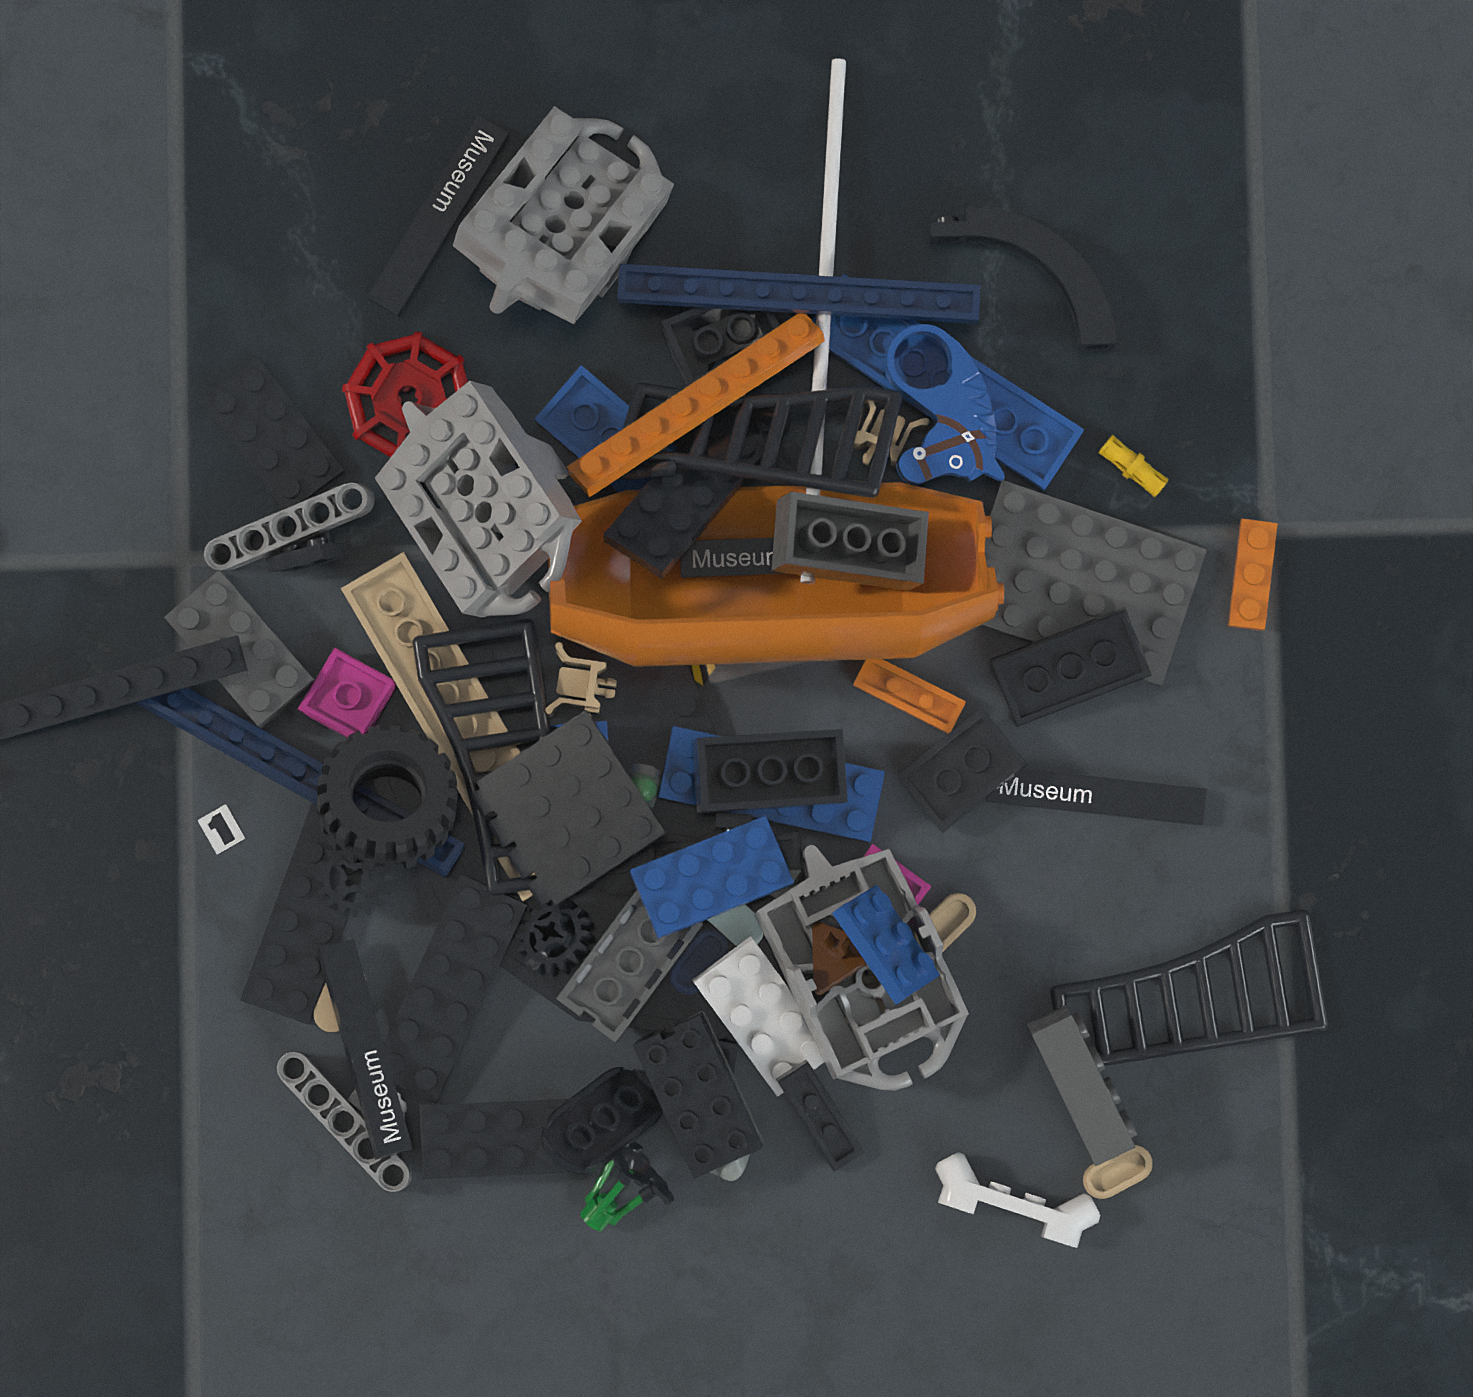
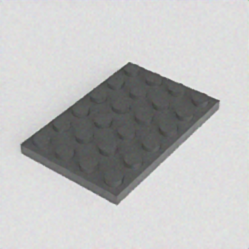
M1002 480L990 513L992 537L985 538V557L987 567L995 568L997 582H1003L1004 604H998V611H996L995 617L980 626L1032 643L1126 607L1152 676L1144 678L1142 681L1161 687L1207 549Z

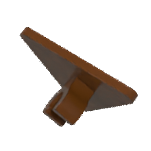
M819 921L813 923V981L817 987L814 992L817 995H821L866 966L867 963L845 931Z

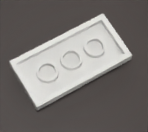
M751 936L692 979L777 1097L783 1093V1090L776 1081V1078L804 1060L809 1062L813 1070L825 1062L792 992Z

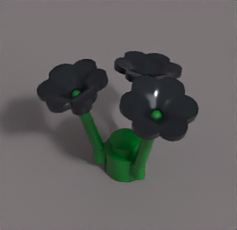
M635 1142L629 1148H623L612 1161L605 1165L593 1189L584 1199L587 1204L580 1211V1216L592 1229L603 1231L608 1224L615 1226L632 1209L642 1202L648 1203L656 1196L660 1197L666 1205H670L674 1201V1196L668 1189L665 1180L657 1174L653 1167L649 1166V1159L641 1153L643 1147ZM615 1164L620 1169L619 1181L608 1194L600 1193ZM634 1182L638 1186L644 1187L638 1191L639 1195L619 1210H616L618 1204L614 1199L624 1186H629Z

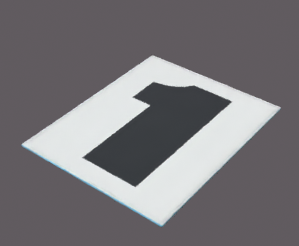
M226 804L198 820L216 854L245 839Z

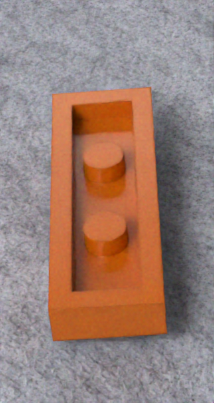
M1249 519L1240 520L1228 627L1257 631L1265 630L1278 523Z
M866 659L853 684V687L946 734L952 731L966 701L883 659Z

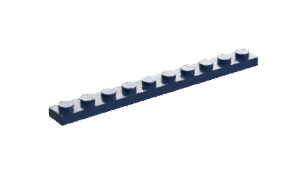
M620 264L617 301L618 303L978 324L981 285Z
M189 688L135 702L139 706L317 805L318 778L322 773L323 763ZM359 785L353 792L352 799L356 807L372 819L392 822L412 815V813L362 785ZM448 834V839L442 847L435 846V852L432 857L426 861L419 857L417 862L446 877L463 851L465 843Z

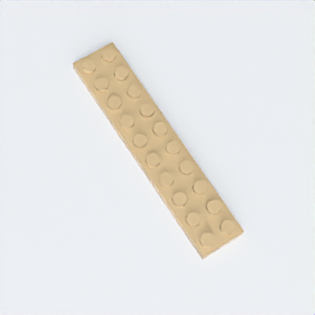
M403 552L342 587L341 590L427 738L432 739L439 745L438 755L446 753L451 761L450 770L455 771L457 789L473 815L466 785L452 746L418 681L412 645L414 637L418 635L449 631ZM457 644L428 649L431 670L469 664ZM477 678L436 684L446 704L488 698ZM496 711L454 718L463 738L508 731ZM516 745L469 752L476 773L496 770L520 754V751ZM492 833L494 844L499 843ZM509 857L498 858L509 878L521 877ZM530 890L517 892L523 902L533 896Z

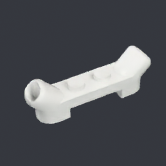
M962 1153L953 1154L936 1165L935 1170L943 1184L938 1203L974 1214L979 1200L1045 1222L1042 1237L1075 1248L1078 1247L1082 1231L1099 1223L1100 1214L1090 1195L1083 1193L1051 1209L1045 1207L1046 1199L1025 1193L1024 1199H1020L1010 1195V1187L992 1181L989 1188L980 1186L965 1155Z

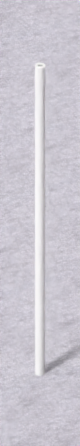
M833 59L831 65L819 276H833L846 69V61L843 59ZM816 315V325L824 333L825 341L814 348L812 391L827 389L831 315ZM825 415L810 470L812 474H822ZM806 488V494L820 496L821 490ZM801 575L800 583L815 584V577Z

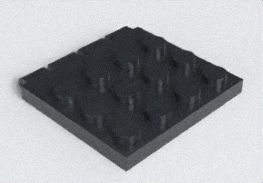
M584 710L477 781L476 783L480 789L469 796L483 818L494 811L498 815L487 825L501 847L505 848L513 842L518 846L509 852L507 856L521 878L525 879L533 873L538 877L530 882L527 887L540 907L551 900L555 905H559L667 833L588 710Z

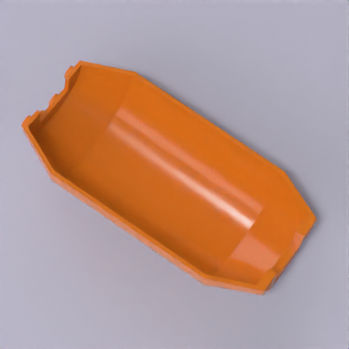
M902 482L881 483L880 492L875 498L825 490L820 491V496L929 512L924 583L909 591L815 577V584L800 583L801 575L796 574L681 578L680 559L665 577L661 579L603 541L605 531L641 491L626 490L573 506L582 522L572 531L566 566L559 581H550L549 592L551 633L634 667L915 658L993 619L996 611H998V604H1004L1003 582H997L995 568L987 567L985 538L992 537L991 516H985L983 502ZM794 485L741 487L695 541L774 538L777 499L789 492L806 494V487ZM548 558V569L550 567V558Z

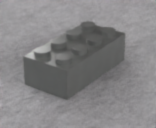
M789 492L777 499L771 571L909 591L924 583L929 512Z
M220 570L164 616L190 648L232 636H239L248 671L219 678L218 681L262 730L307 693L315 681Z
M1067 1005L1028 1023L1029 1030L1095 1167L1136 1148L1131 1139L1137 1135L1136 1130L1126 1110L1123 1109L1118 1112L1115 1106L1122 1101L1110 1077L1102 1079L1099 1073L1106 1068L1094 1044L1089 1046L1085 1044L1084 1039L1090 1035L1078 1011L1071 1014Z

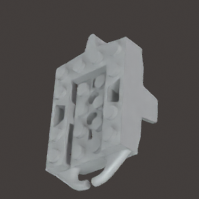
M555 106L461 222L455 236L453 246L480 268V272L497 285L490 303L492 312L499 314L514 302L520 300L538 310L543 308L574 324L597 295L603 297L619 277L620 264L627 263L635 245L666 205L674 183L662 176L655 156L643 141L634 135L627 145V148L632 150L640 160V165L636 169L589 139L592 134L600 133L617 140L624 128L604 119L572 118ZM568 147H570V149L566 152L563 158L559 161V163L555 166V168L545 179L546 175L549 173L552 167L556 164V162L560 159V157L564 154ZM518 181L523 188L516 187V182ZM605 244L615 246L616 249L611 253Z
M469 381L437 408L410 401L405 402L402 412L410 433L377 474L375 480L463 614L485 618L486 616L517 615L528 612L541 601L540 596L533 590H530L519 599L513 598L510 594H513L548 558H550V567L539 584L545 591L550 592V581H559L564 572L572 531L582 522L568 495L557 481V479H565L569 475L568 470L549 444L524 432L512 412L491 386ZM515 462L518 464L520 468H516V466L514 465ZM420 482L425 483L441 509L435 507ZM496 532L502 533L504 537L500 540ZM477 566L480 567L492 587L486 585L476 569Z
M807 846L801 854L805 881L759 909L755 913V917L833 1080L838 1078L880 1090L895 1091L912 1085L907 1071L898 1075L883 1073L878 1066L880 1057L919 1038L927 1037L933 1042V1054L927 1061L918 1065L920 1073L925 1079L944 1065L965 1019L969 1015L943 959V943L926 908L917 905L890 849L832 867L816 846ZM878 885L881 891L889 897L892 907L904 923L910 921L924 952L931 957L934 967L940 976L895 1005L880 982L876 989H868L863 985L861 980L862 973L867 970L872 971L867 964L824 992L825 997L816 1004L811 991L816 990L817 987L813 979L806 981L803 974H813V923L819 921L840 929L832 912L873 886ZM804 931H805V933H806V935H807V937H808V939H809V941H810V943H811V945H812V948H811V946H810V944H809V942H808V940H807V938H806V936H805V934H804ZM877 997L881 998L885 1005L886 1013L881 1014L874 1000ZM836 998H837V1000H838V1002H839V1004H840V1006H841V1008H842V1010H843V1012H844V1014H845V1016H846V1019H845V1017H844V1015H843V1013H842V1011H841V1009H840V1007H839V1005H838V1003H837V1001H836ZM847 1021H848V1023H849V1025H850V1027H851V1029H852V1031H853V1033H854V1035H855V1037H856V1039H857V1042H856V1040H855V1038H854V1036H853V1034H852V1032H851V1030H850V1028H849V1026H848V1024H847ZM859 1046H860V1048H861V1050H862V1052H863L865 1058L863 1057V1055H862V1053H861V1051H860V1049H859Z

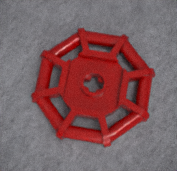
M415 331L414 335L378 344H373L372 342L366 346L367 351L347 384L342 385L341 392L345 393L354 429L352 436L356 441L361 440L390 458L410 433L402 412L403 405L401 404L403 399L399 396L402 390L408 392L411 388L415 389V397L418 399L417 404L437 408L448 399L445 396L441 380L443 377L451 373L455 392L468 382L463 365L465 362L464 358L461 355L456 356L424 337L423 333ZM411 350L410 359L404 360V362L388 364L384 359V356ZM420 351L444 365L437 371L418 361ZM378 362L382 371L373 386H362L375 363ZM361 395L371 396L376 416L367 422ZM383 424L397 432V445L374 432L373 429Z

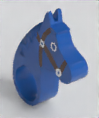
M917 324L902 330L886 349L883 362L885 376L894 390L900 391L904 398L933 419L934 426L924 436L920 447L911 448L899 457L896 463L899 477L902 481L911 485H920L944 475L965 478L968 483L982 474L996 481H1002L1005 476L995 459L997 440L994 414L987 388L971 356L958 341L936 326ZM915 335H923L936 340L943 347L947 355L948 378L945 376L939 385L929 389H918L906 384L899 377L894 364L895 351L899 343L904 339Z

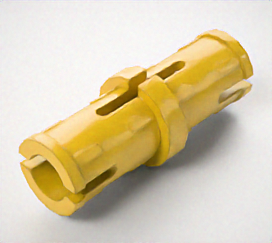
M1114 435L1107 440L1098 452L1116 465L1123 472L1122 476L1126 479L1130 477L1153 497L1157 496L1169 480L1144 460V455L1141 453L1137 455Z

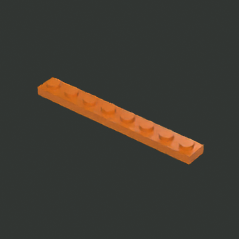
M798 313L568 465L569 475L591 497L825 341L824 333L806 314Z

